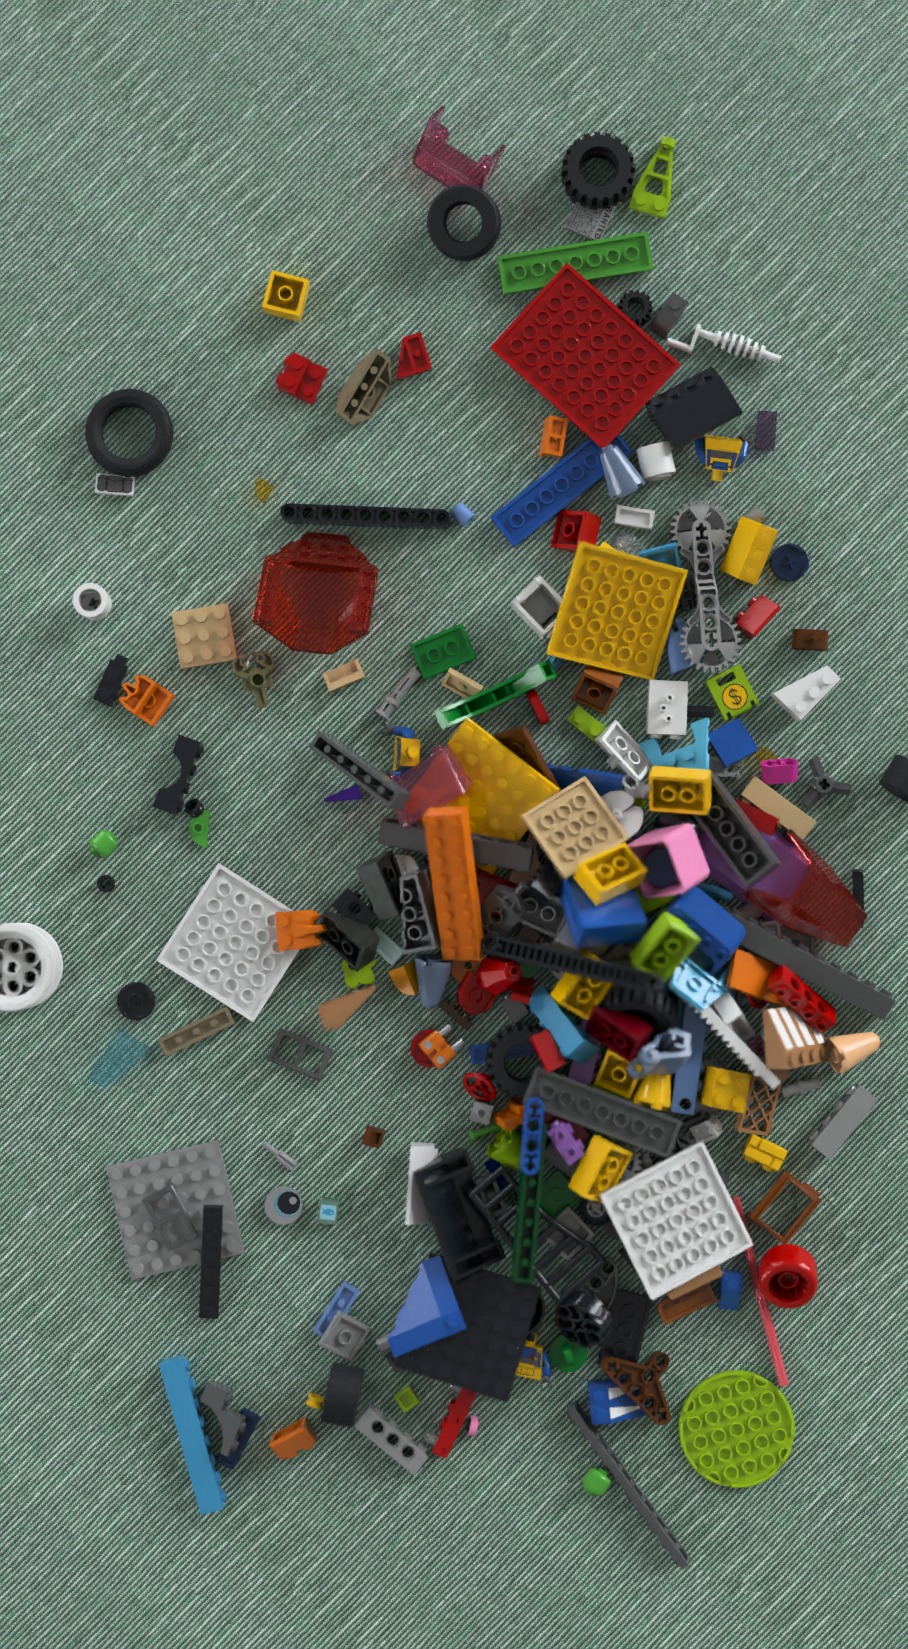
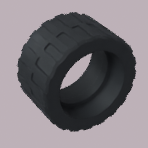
M895 755L879 783L884 789L907 803L908 758L902 755Z
M332 1363L321 1422L350 1428L354 1426L364 1368Z

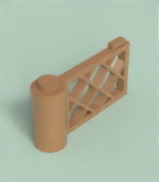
M757 1056L766 1066V1058ZM769 1069L781 1082L771 1093L767 1089L769 1085L766 1082L764 1083L760 1076H754V1070H749L752 1076L744 1113L739 1112L734 1130L768 1136V1132L771 1133L774 1123L772 1118L783 1081L790 1075V1069ZM759 1080L761 1086L754 1091V1082ZM764 1091L765 1097L759 1101L757 1095ZM754 1099L756 1104L749 1109V1101ZM768 1101L769 1107L764 1112L762 1105H764ZM758 1109L760 1116L754 1120L752 1113ZM748 1117L751 1123L746 1127H742L744 1120ZM763 1120V1129L758 1130L757 1124Z

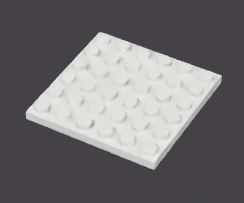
M218 863L156 961L254 1022L300 951V949L278 951L275 912L294 910Z
M702 1140L599 1194L651 1300L754 1246Z

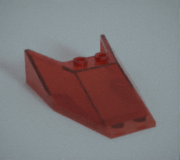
M792 829L788 830L782 837L802 851L810 862L807 874L791 897L786 899L751 887L741 895L789 930L845 948L848 947L867 919V914L832 867Z

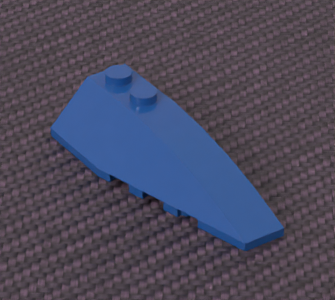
M547 764L561 790L586 776L600 797L610 791H618L622 788V779L624 777L622 774L579 768L576 771L568 766H558L557 768L554 765Z

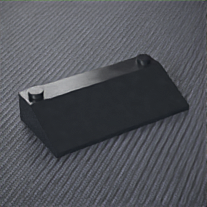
M461 1147L443 1154L413 1172L453 1281L506 1259L502 1244L499 1239L494 1237L488 1219L469 1197V1192L476 1187L470 1172L473 1166L467 1150Z

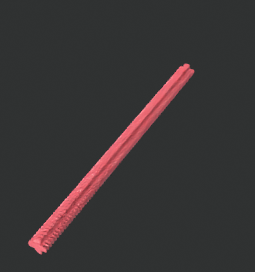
M733 1197L731 1199L748 1232L740 1197ZM752 1246L744 1250V1254H746L744 1255L746 1256L745 1259L747 1258L745 1261H748L746 1263L749 1266L747 1268H750L748 1270H750L749 1273L751 1274L749 1275H751V1280H753L751 1282L754 1284L753 1289L755 1290L753 1291H756L755 1296L757 1297L755 1298H758L756 1299L757 1303H759L757 1304L759 1305L758 1308H760L758 1310H761L759 1311L761 1312L760 1315H762L760 1317H763L761 1318L763 1319L762 1322H764L762 1323L764 1324L763 1329H766L764 1333L766 1334L765 1336H768L766 1340L769 1343L768 1347L771 1350L769 1351L772 1355L771 1357H773L771 1359L774 1362L773 1364H775L773 1366L776 1369L775 1371H777L775 1372L776 1376H778L776 1378H779L777 1379L778 1383H780L778 1385L783 1387L787 1386L789 1382L788 1378H786L787 1373L781 1357L782 1354L779 1350L780 1347L774 1331V1324H772V1317H770V1310H768L769 1305L760 1291L759 1267L756 1263L757 1260Z

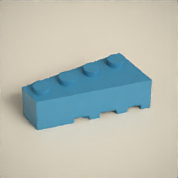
M541 985L532 994L528 1009L534 1016L540 1019L539 1024L545 1030L548 1029L555 1044L560 1046L561 1049L559 1051L565 1058L569 1057L585 1064L601 1048L588 1040L590 1035L580 1026L576 1025L578 1022L576 1018L568 1011L565 1012L566 1008L550 995L552 990Z

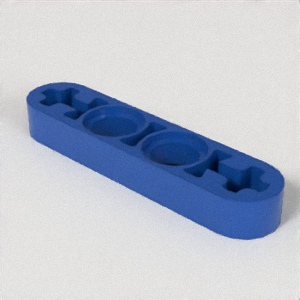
M536 1097L527 1099L524 1105L520 1169L528 1175H533L538 1171L540 1161L544 1106L542 1100ZM533 1100L539 1105V1108L535 1109L534 1114H539L538 1118H528V1114L532 1115L533 1109L529 1108V1104H533ZM531 1120L536 1121L538 1124L534 1132L529 1131L527 1128V1124ZM529 1140H533L536 1143V1149L531 1152L526 1149V1143ZM525 1153L529 1155L536 1154L535 1158L531 1157V1163L534 1164V1168H531L530 1171L525 1167V1163L529 1162V1157H525Z

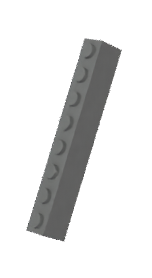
M385 817L381 821L378 844H383L386 848L399 847L403 851L412 852L415 850L420 851L423 855H428L424 824ZM471 833L474 862H477L478 865L487 866L490 864L496 865L498 869L512 868L519 873L529 872L532 867L535 844Z

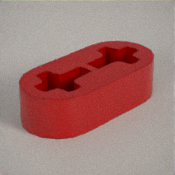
M535 689L526 693L540 725L543 726L550 723V719Z

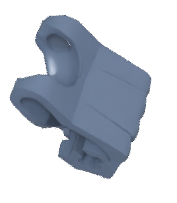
M675 1028L666 1031L665 1034L657 1035L650 1045L640 1051L639 1057L630 1063L627 1068L629 1074L634 1079H641L651 1074L675 1073L690 1056L691 1034ZM640 1064L643 1067V1072H637L634 1067Z

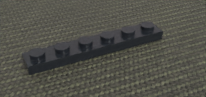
M203 1205L199 1318L218 1319L223 1205Z

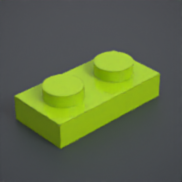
M579 705L566 720L594 744H597L594 739L606 729L603 724Z

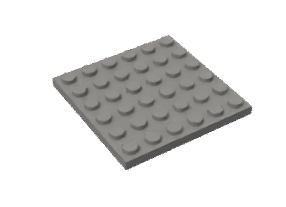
M219 1139L106 1166L131 1280L201 1264L203 1205H223L221 1259L245 1253ZM173 1184L199 1236L168 1252L142 1199ZM170 1192L150 1202L159 1220L179 1211ZM182 1215L162 1225L171 1243L191 1233Z

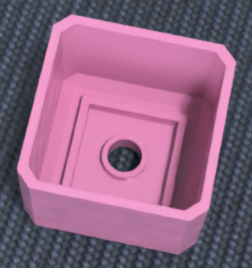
M688 823L653 829L627 845L642 864L646 855L652 850L667 848L679 876L678 880L666 887L653 885L645 877L643 884L639 885L642 896L646 899L685 893L706 879L710 873L694 828Z

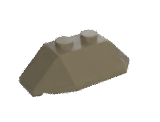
M377 348L372 350L356 364L338 394L336 414L350 425L373 418L392 386L391 359Z

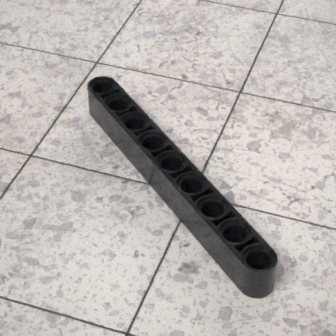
M288 503L283 505L280 510L282 519L289 524L443 530L448 528L451 522L449 512L443 509ZM289 509L295 512L291 518L284 516L285 512ZM307 510L314 512L313 516L309 519L303 516ZM325 511H331L333 513V516L330 519H324L322 517ZM344 512L352 514L349 520H344L341 516ZM365 512L371 514V518L368 521H363L360 518ZM388 513L390 519L385 522L381 521L380 515ZM401 514H407L409 516V520L407 522H401L399 520V516ZM423 514L426 515L428 521L420 523L418 517ZM440 515H444L448 520L446 523L440 524L437 518Z

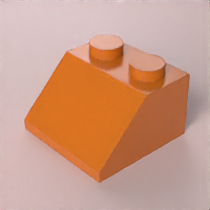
M307 1416L272 1434L269 1446L281 1460L286 1457L291 1459L298 1454L299 1450L303 1448L308 1450L313 1447L317 1435Z

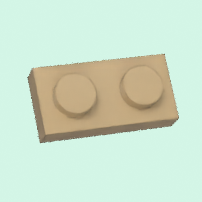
M452 668L448 670L441 684L465 699L481 692L483 688L479 683Z

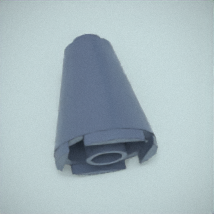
M609 444L601 449L602 452L599 455L611 500H615L614 496L617 495L619 498H622L639 489L638 484L642 483L644 485L646 483L617 445L612 446V444Z
M419 954L415 957L420 1001L425 1008L433 1009L440 1005L453 966V960H443L436 957V954Z

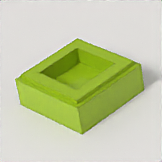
M410 1385L394 1395V1399L404 1413L420 1403L419 1398Z

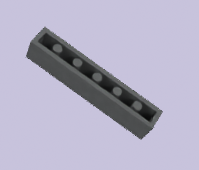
M318 731L309 748L390 809L403 810L412 795L332 734Z

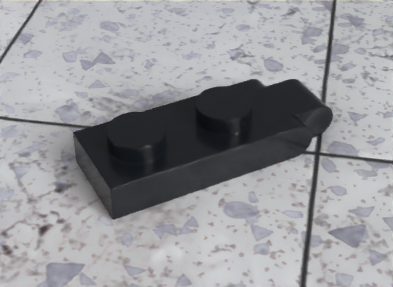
M117 654L114 660L111 659L94 695V700L112 707L129 669L126 666L128 662L127 657Z

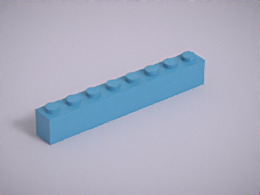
M184 1354L161 1360L159 1367L200 1515L222 1510L225 1502H227L225 1490H221L220 1483H222L220 1472H216V1456L210 1450L211 1438L205 1432L206 1420L204 1415L200 1414L201 1402L199 1397L195 1396L194 1389H196L194 1378H190L189 1370H191L189 1360L185 1359Z

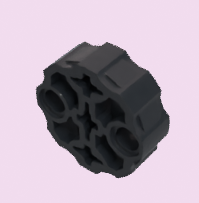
M576 1290L562 1304L557 1305L555 1308L556 1316L554 1320L556 1326L560 1328L565 1338L570 1342L579 1344L583 1348L590 1349L592 1346H600L612 1330L611 1322L613 1319L611 1313L606 1310L601 1300L596 1296L587 1294L585 1291Z

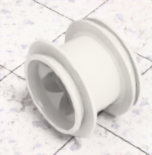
M29 923L1 924L0 953L2 954V960L0 961V973L2 974V979L0 980V1010L11 1012L37 1006L47 1000L60 983L63 972V959L58 944L48 932L36 925ZM14 942H17L20 946L17 953L11 948ZM30 952L36 955V960L33 963L28 960ZM11 962H15L17 964V967L15 968L16 972H12L9 967L12 966ZM30 971L36 975L34 982H30L27 978ZM12 981L18 983L19 988L17 991L11 989Z

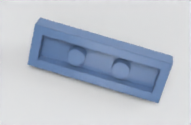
M344 1280L315 1325L313 1332L322 1337L338 1310L346 1314L360 1293V1290Z

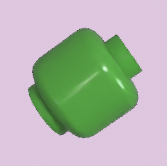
M100 830L89 840L91 846L89 851L96 858L99 856L107 858L117 849L116 842L118 839L109 830Z
M601 1466L599 1468H590L582 1480L583 1489L593 1497L603 1496L611 1484V1479L608 1476L609 1472Z

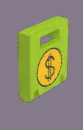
M736 664L704 681L724 722L729 720L726 713H729L730 717L734 718L752 709L750 701L755 706L759 705L740 664ZM732 673L735 679L719 687L716 680Z

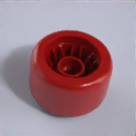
M780 1244L769 1249L763 1255L759 1264V1287L762 1295L771 1304L785 1309L799 1308L809 1303L815 1296L818 1288V1268L814 1257L803 1247L794 1244Z

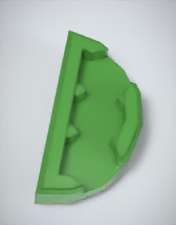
M204 810L202 815L192 818L189 826L190 836L193 841L199 846L206 848L208 846L210 810Z

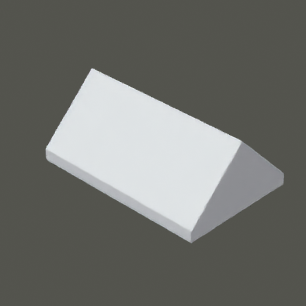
M616 720L594 739L609 757L614 754L639 782L652 765L638 743Z

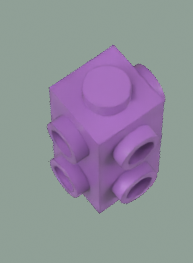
M555 1120L548 1125L547 1134L568 1166L584 1156L582 1150L585 1147L580 1139L575 1140L572 1133H574V1130L569 1122L565 1124L563 1120L560 1122Z

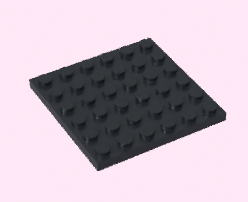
M430 1253L429 1259L438 1255ZM441 1256L467 1330L398 1356L395 1367L508 1403L541 1287L529 1283L513 1282L510 1280V1277L485 1269L453 1281L445 1258Z

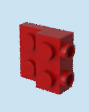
M292 352L291 356L287 355L283 366L286 368L284 372L279 373L277 376V388L281 392L313 405L328 373V369Z

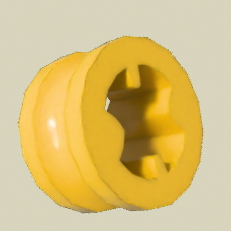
M309 1393V1400H306V1404L315 1409H322L321 1403L324 1402L325 1398L318 1394Z

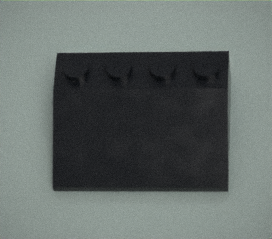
M712 366L654 397L645 404L650 420L675 451L743 414L723 379Z

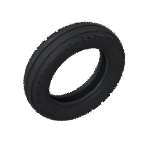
M121 389L105 395L94 405L87 418L85 438L92 457L102 468L115 475L136 477L153 471L165 460L173 443V424L167 409L157 398L141 390ZM126 407L144 410L153 418L156 427V436L151 448L143 455L132 459L120 458L112 454L107 449L103 439V430L108 418L117 410Z

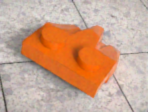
M136 675L135 685L128 682L121 685L128 695L118 700L127 710L155 728L176 696L146 675Z
M314 910L275 912L278 951L309 949L323 945L322 940L318 938V934L328 930L325 924H316V920L320 918L319 913Z
M512 1097L505 1100L507 1108L491 1114L492 1122L505 1130L516 1129L519 1124L523 1123L525 1105L522 1103L523 1099Z

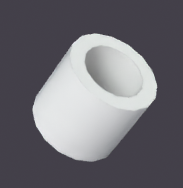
M669 442L655 443L636 450L641 474L645 481L655 482L664 480L676 473Z
M85 583L79 586L73 595L74 608L88 620H102L111 611V597L98 584ZM93 599L100 602L97 604L98 608L96 609L93 606L90 607Z

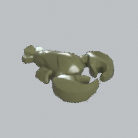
M266 651L252 653V656L261 658V660H253L263 669L252 666L246 673L244 671L249 665V660H246L244 664L242 660L249 657V655L242 654L237 656L231 666L232 673L237 678L247 681L242 682L245 692L252 691L257 700L253 704L254 707L259 709L266 708L267 705H270V700L265 699L266 688L273 687V677L266 678V676L275 666L274 658Z

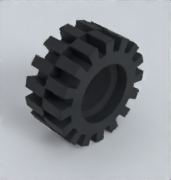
M637 289L635 292L630 290L629 293L626 292L621 297L618 309L637 326H643L651 316L653 303L652 300L650 301V296H646L644 291L640 293ZM630 303H640L642 312L639 315L630 314L628 311Z

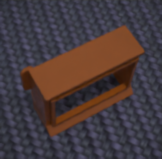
M782 1169L780 1172L783 1174L755 1209L752 1212L748 1211L745 1216L756 1227H763L781 1243L787 1244L822 1200L819 1199V1193L807 1183L801 1184ZM790 1180L812 1200L786 1233L780 1236L763 1222L760 1216Z

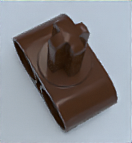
M793 629L792 649L827 651L829 631Z

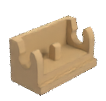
M358 659L322 673L330 693L365 679Z

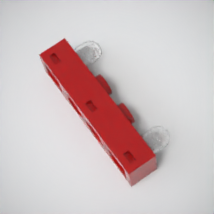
M448 1384V1386L457 1393L455 1400L451 1399L447 1407L449 1413L447 1417L443 1416L439 1424V1428H441L439 1434L427 1432L424 1435V1441L433 1446L432 1453L445 1459L449 1455L477 1394L476 1392Z

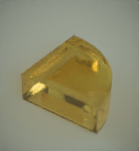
M258 477L255 491L258 499L264 504L275 488Z
M758 747L759 750L755 753L759 766H761L762 761L778 759L773 751L765 747Z

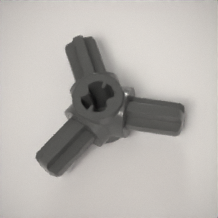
M819 757L809 760L814 778H812L811 790L801 801L804 807L810 809L820 796L831 795L832 792L844 795L850 794L851 784L834 781V778L829 777L828 773L825 774ZM824 780V784H827V787L822 789L819 782Z

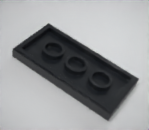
M617 1288L613 1303L609 1309L613 1319L611 1322L612 1330L601 1343L597 1360L598 1365H600L601 1360L605 1356L638 1363L652 1303L648 1295ZM611 1362L607 1364L609 1367L614 1368Z

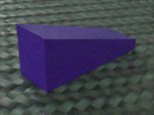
M356 784L324 798V801L360 800L363 797Z

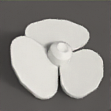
M621 790L610 791L601 796V799L629 838L635 835L643 823L644 812L639 806L629 808L634 802V797Z

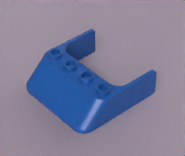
M694 886L685 893L678 894L645 926L642 938L664 911L675 916L700 938L697 946L713 959V962L704 969L706 973L712 976L730 959L744 939L746 930L740 922L700 888Z

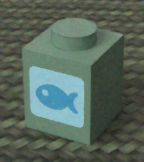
M320 1198L317 1223H321L323 1227H333V1225L337 1224L340 1199Z

